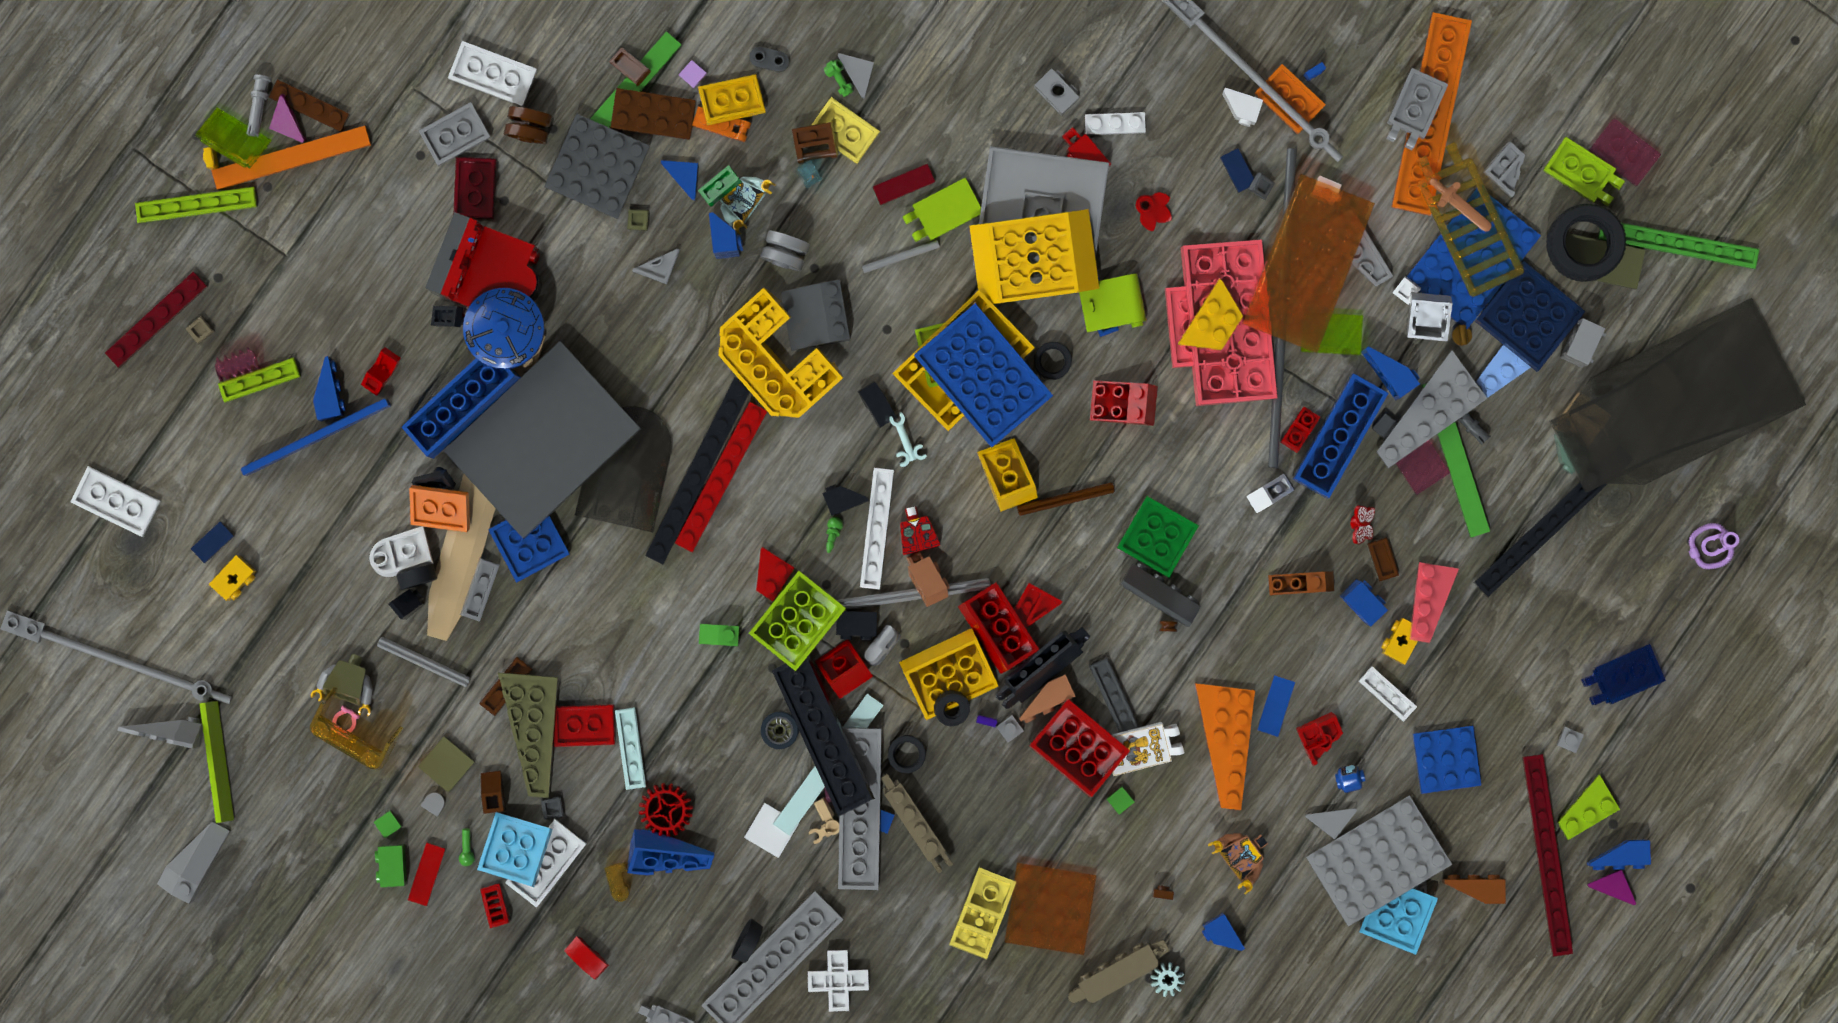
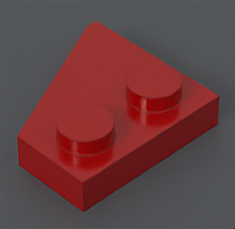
M762 547L760 550L756 591L774 601L795 568Z
M1028 583L1014 611L1023 625L1028 627L1055 609L1063 601Z

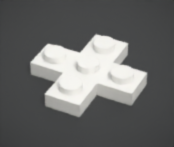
M827 950L828 970L808 971V992L828 991L829 1012L849 1011V991L869 990L868 969L848 970V950Z

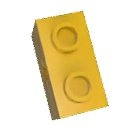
M235 555L209 585L226 601L231 599L234 601L242 593L240 589L245 584L248 586L256 578L254 574L257 571L240 555ZM231 576H238V577L236 578V580H237L238 582H237V583H231L232 580H233V579L231 578Z
M1400 618L1399 621L1395 620L1391 627L1393 633L1390 638L1386 637L1381 648L1383 649L1382 654L1405 665L1418 641L1410 640L1411 622ZM1404 636L1405 644L1398 645L1397 637Z

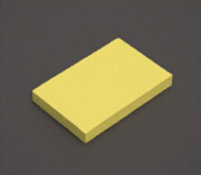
M832 97L812 123V125L832 122L838 151L856 164L859 163L880 133L878 129Z

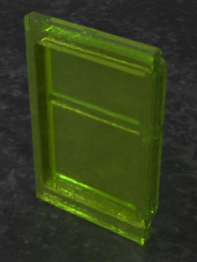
M219 108L213 111L195 134L205 145L242 167L248 168L252 167L272 141L259 133V137L247 135L248 125Z

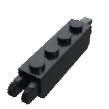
M1083 627L1070 634L1067 631L1060 632L1009 674L1004 680L1006 685L996 694V698L999 701L1005 699L1002 702L1003 707L1008 709L1018 701L1023 703L1083 653L1081 648L1090 638L1088 632Z

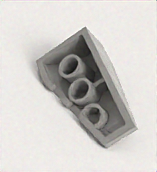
M188 717V720L121 726L117 730L142 737L149 736L153 740H167L166 743L188 748L200 747L203 736L202 723H200L199 718Z
M212 821L166 866L157 884L169 894L188 904L194 902L230 830Z

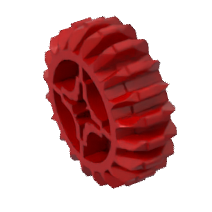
M662 783L661 790H659L657 785H654V793L651 789L647 790L650 797L642 796V799L647 802L639 803L640 807H645V810L639 811V814H645L646 816L641 819V822L647 820L649 823L645 828L648 829L650 826H653L652 833L660 830L659 836L663 834V831H666V836H670L671 830H673L674 835H678L676 828L679 827L681 831H684L685 828L682 823L689 825L690 821L685 818L693 816L692 813H687V810L693 809V806L686 805V803L691 801V798L684 800L683 797L687 792L684 791L682 794H679L680 786L675 791L672 790L673 783H670L669 789H666V784ZM663 793L672 794L679 801L668 803L663 797ZM657 796L659 808L650 814V804ZM663 804H666L667 807H672L675 805V807L669 811V816H666L665 813H660L657 815V813L663 809ZM682 806V816L675 824L673 811ZM664 817L669 826L658 825L653 819Z

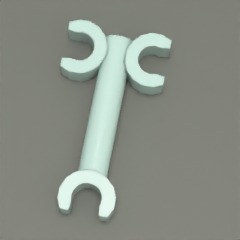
M900 412V421L895 422L892 416H889V420L892 425L896 426L905 452L899 451L896 453V456H905V461L899 463L901 467H905L909 464V461L923 460L927 456L926 454H917V450L923 448L922 444H917L912 448L903 424L905 417Z

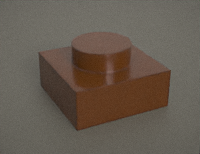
M1158 885V889L1153 888L1152 897L1173 900L1174 892L1170 890L1169 886Z

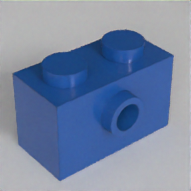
M1356 579L1339 596L1366 625L1371 627L1388 611L1384 606L1386 602L1379 595L1374 596L1371 592L1373 588L1365 580L1361 582Z

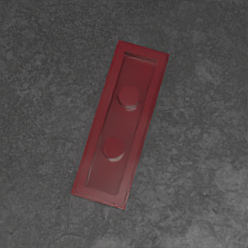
M925 164L877 184L872 188L881 206L935 183L928 164Z

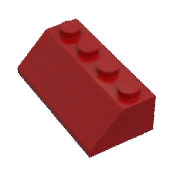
M997 582L958 606L1000 674L1039 651V648Z

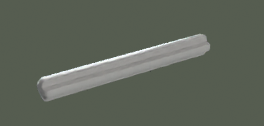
M381 637L378 641L377 646L459 685L467 687L471 678L389 639Z

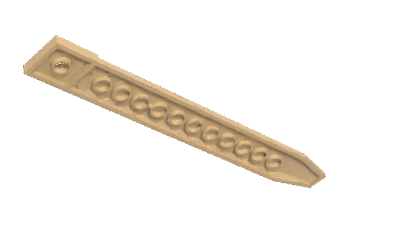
M544 336L537 353L528 362L513 368L520 377L539 361L546 336ZM465 474L463 475L459 491L469 492L470 530L468 532L447 530L435 571L437 580L432 581L429 592L427 636L445 641L449 639L462 616L460 613L479 558H482L489 534L488 529L491 527L496 510Z

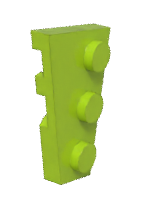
M1598 774L1590 786L1583 791L1582 795L1570 806L1557 823L1566 839L1569 840L1617 812L1620 808Z

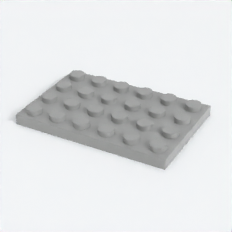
M1410 795L1306 857L1348 927L1452 865Z

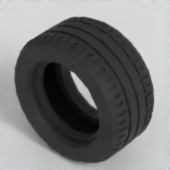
M1579 204L1567 209L1555 219L1548 231L1546 248L1550 262H1552V265L1559 273L1571 280L1588 282L1606 276L1618 266L1625 254L1624 251H1626V233L1624 232L1623 225L1620 223L1621 221L1609 209L1607 210V208L1597 204ZM1577 222L1596 224L1606 237L1607 249L1605 254L1595 264H1583L1576 261L1570 256L1566 248L1565 238L1568 229Z

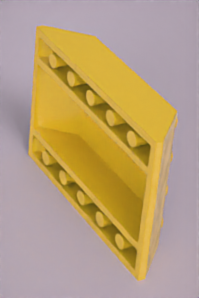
M980 290L892 373L947 431L953 428L965 416L940 386H928L925 369L914 357L915 353L975 303L1022 359L1035 348ZM930 376L931 383H934L935 380Z

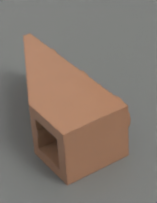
M1066 675L1055 678L1043 686L1019 717L1020 722L1024 720L1025 723L1036 719L1035 715L1043 712L1044 715L1055 710L1054 706L1060 703L1063 705L1068 699L1073 702L1072 698L1076 696Z

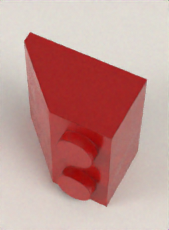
M849 640L844 641L815 661L840 699L873 677Z

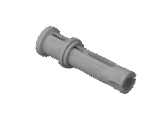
M254 75L253 78L255 80L254 89L251 91L253 99L246 132L249 136L259 137L265 101L269 97L267 94L268 85L272 78L265 75Z

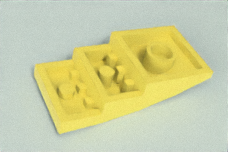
M978 868L949 945L987 959L1016 881Z

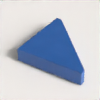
M661 160L663 167L687 195L695 201L698 163Z

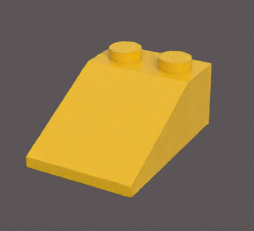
M1015 438L977 452L1000 512L1038 498L1036 486Z

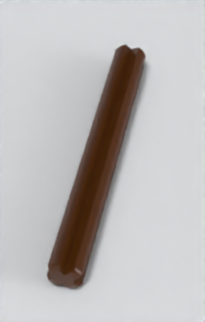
M1106 483L1017 506V511L1022 516L1115 492L1113 483Z

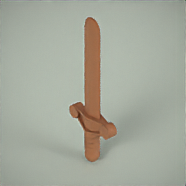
M1436 178L1430 179V184L1442 194L1438 207L1443 208L1449 202L1481 230L1487 232L1491 229V223L1456 193L1461 186L1459 182H1455L1447 188Z

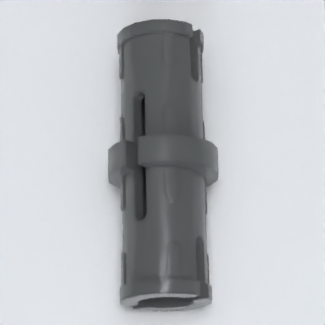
M1469 413L1458 419L1466 428V432H1470L1481 445L1491 437L1478 424L1479 421L1475 420Z

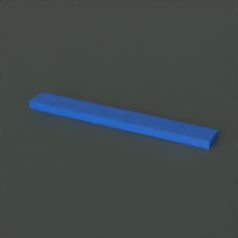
M382 399L242 467V474L249 476L391 407L387 399Z

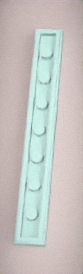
M866 694L843 728H867L883 705L869 694ZM814 766L773 823L789 836L825 787L816 766Z

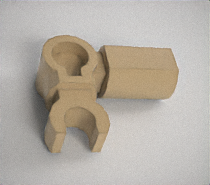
M826 797L814 802L822 821L825 820L826 822L821 825L822 828H813L809 831V834L814 832L819 834V838L813 841L814 844L821 842L824 836L829 837L839 832V820L833 818L835 814Z

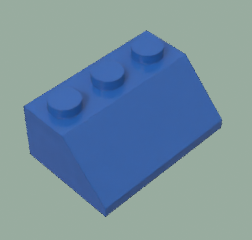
M713 212L709 213L713 253L716 259L740 257V251H743V242L740 235H737L736 231Z

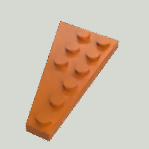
M1195 683L1220 807L1241 810L1255 690Z

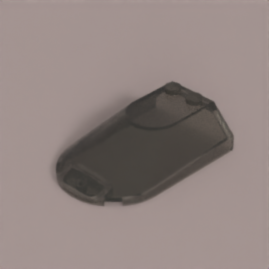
M637 406L622 407L641 430L581 485L575 516L654 533L672 453L671 435L663 420L652 411Z

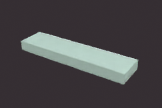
M633 707L615 710L626 790L646 787L636 709Z

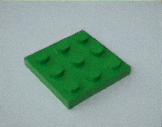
M1146 496L1117 549L1169 578L1199 525Z

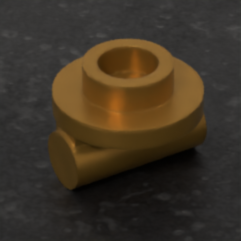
M1458 325L1452 332V339L1457 345H1468L1472 339V332L1469 328L1466 329V325Z

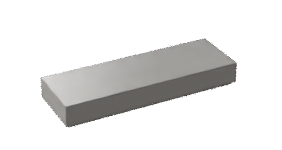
M479 558L460 615L477 621L481 620L499 564Z

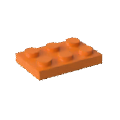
M1283 64L1266 80L1308 123L1326 105ZM1261 87L1254 93L1296 134L1303 130Z
M412 485L409 488L411 525L468 532L470 530L469 492Z

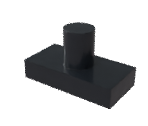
M433 306L431 326L461 327L465 317L463 307Z
M436 467L433 473L414 477L411 482L417 486L447 490L454 489L456 485L447 470L442 467Z

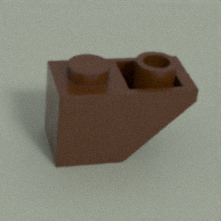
M501 770L481 773L483 814L506 811Z

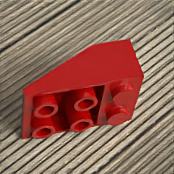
M1093 380L1090 420L1154 426L1158 386L1145 383Z

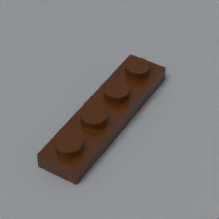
M278 79L269 95L270 99L278 102L280 95L284 94L291 109L339 132L343 131L350 116L349 113Z

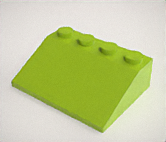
M798 571L748 634L796 671L846 608L802 572Z

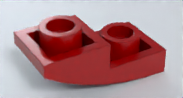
M1303 406L1280 443L1298 453L1320 419V416Z
M576 936L564 950L594 980L609 966L597 951H593L579 936Z

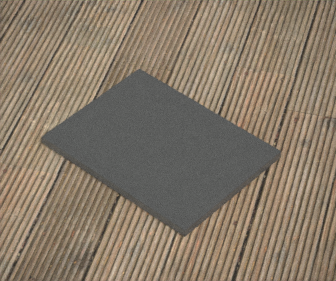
M559 341L457 437L444 452L518 534L525 539L638 433L641 428L571 351Z

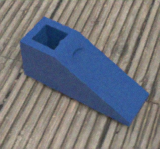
M329 356L324 358L313 399L316 417L319 421L344 416L343 411H346L344 400L340 399L339 391H341L340 381L335 378L334 372H337L335 360H331Z
M1625 840L1588 861L1587 866H1593V870H1605V866H1613V869H1625L1626 865H1633V869H1645V865H1651L1650 840Z

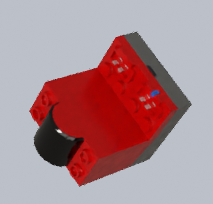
M454 212L425 288L438 297L467 308L481 294L497 288L518 290L535 301L542 289L541 277L532 267L539 260V249L533 244L485 227L477 220Z

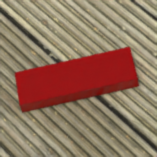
M426 843L408 901L428 906L446 848Z

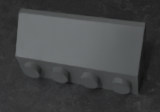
M1137 563V565L1131 564L1119 585L1184 626L1190 627L1201 607L1197 604L1199 601L1190 595L1186 598L1180 594L1182 590L1173 584L1170 587L1163 583L1165 579L1159 575L1154 574L1152 576L1146 572L1148 569L1140 563Z

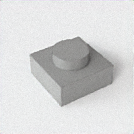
M1013 715L996 726L1007 743L1024 732Z
M1564 727L1557 746L1576 753L1584 735Z

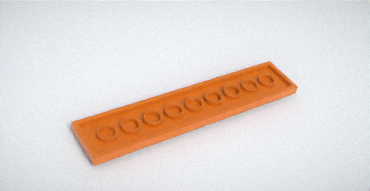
M1434 12L1431 15L1420 72L1445 82L1448 86L1425 138L1421 139L1418 137L1412 150L1405 148L1410 133L1407 132L1391 208L1427 216L1432 214L1436 189L1430 184V179L1436 178L1439 180L1472 20Z

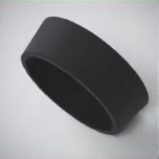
M752 918L748 920L735 944L731 956L732 959L744 963L748 961L762 934V925Z

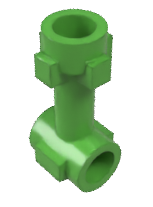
M836 59L827 63V66L824 67V72L828 77L834 76L840 86L838 90L840 95L842 94L843 97H846L853 93V85L851 83L847 84L840 72L844 69L842 62Z

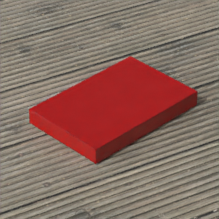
M614 705L556 707L554 747L615 745Z

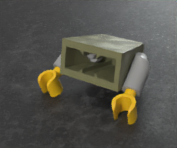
M352 654L348 663L339 660L336 665H331L324 670L317 682V689L311 692V698L318 692L320 694L318 701L323 700L326 694L359 706L362 703L363 705L359 708L358 713L361 715V709L366 708L368 710V717L371 713L369 704H371L373 689L370 677L366 675V669L360 667L362 657Z

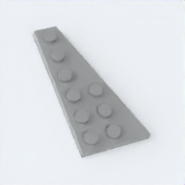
M1453 351L1449 353L1378 449L1377 454L1388 469L1487 400V397Z

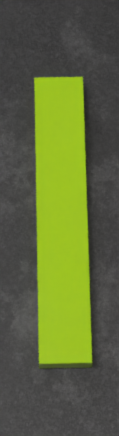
M255 187L135 203L137 223L258 207Z
M218 701L200 703L216 823L233 821L234 816Z

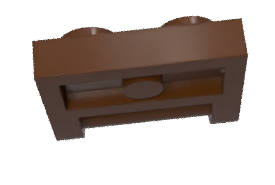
M832 122L792 129L799 164L827 157L832 159L838 158ZM822 144L829 145V149L803 152L804 147Z

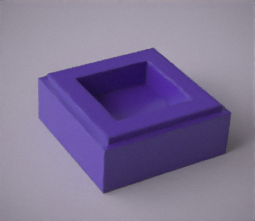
M977 715L976 723L996 728L997 719Z

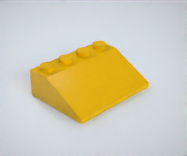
M972 628L899 662L926 720L936 716L934 713L935 701L940 694L946 691H959L969 701L999 687ZM949 702L945 706V711L959 704L957 702Z

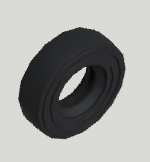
M955 690L940 694L934 704V713L938 721L946 726H958L968 718L970 712V703L966 696ZM949 702H957L959 704V710L954 715L945 713V706Z

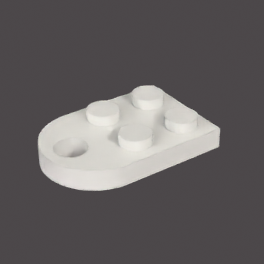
M421 526L377 542L373 546L369 557L370 564L375 572L384 577H393L414 568L433 564L424 527ZM379 557H385L383 563L376 564V560Z

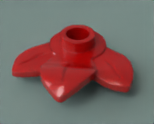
M1157 192L1152 196L1142 195L1137 199L1135 206L1140 213V222L1145 229L1154 231L1156 222L1166 223L1172 220L1171 213L1165 206L1170 200L1168 195ZM1142 202H1148L1149 207L1144 209Z

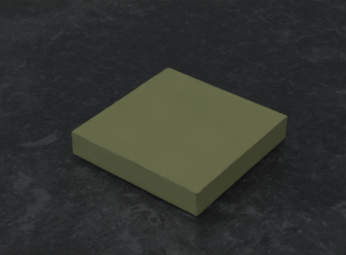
M444 736L418 767L449 793L475 761Z

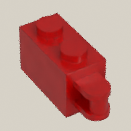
M1072 127L1062 135V138L1069 146L1066 151L1068 153L1067 157L1107 162L1109 167L1111 166L1108 159L1086 134L1081 137ZM1075 136L1078 140L1073 144L1070 139Z

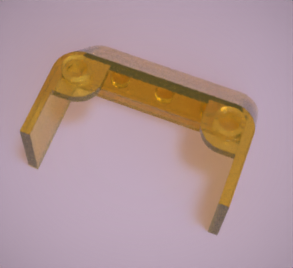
M333 687L320 703L310 724L312 734L372 770H381L386 764L403 727L400 726L386 743L383 751L377 749L324 717L337 691V688Z

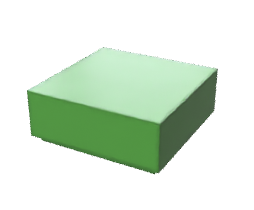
M1122 786L1107 798V801L1119 815L1134 803Z
M391 810L374 821V824L384 838H387L402 827Z

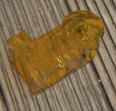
M624 861L604 868L611 895L618 902L625 901L630 894V889L625 884L622 874L623 871L627 870Z

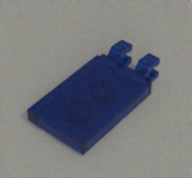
M1650 644L1594 667L1595 670H1592L1593 675L1581 679L1584 687L1598 683L1601 693L1589 698L1591 705H1597L1604 701L1606 704H1614L1666 681Z

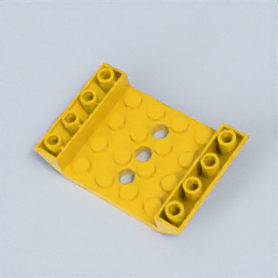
M1089 209L969 226L978 290L992 304L1100 289ZM1028 232H1033L1037 236L1036 241L1032 244L1025 240V235ZM1031 252H1036L1039 255V261L1035 264L1030 263L1028 260V255ZM1033 272H1039L1042 275L1040 283L1036 284L1031 281V274Z

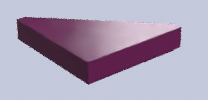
M281 94L269 129L303 143L306 137L303 136L298 126L299 123L285 99L286 96Z
M1621 869L1587 884L1592 889L1636 905Z

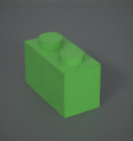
M405 844L379 846L378 851H375V862L379 863V871H376L377 883H380V887L407 885Z

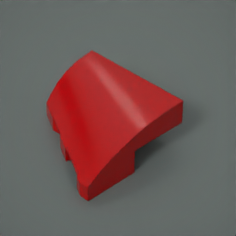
M1333 712L1296 728L1313 766L1318 764L1317 760L1325 751L1328 752L1332 743L1343 734L1338 719Z

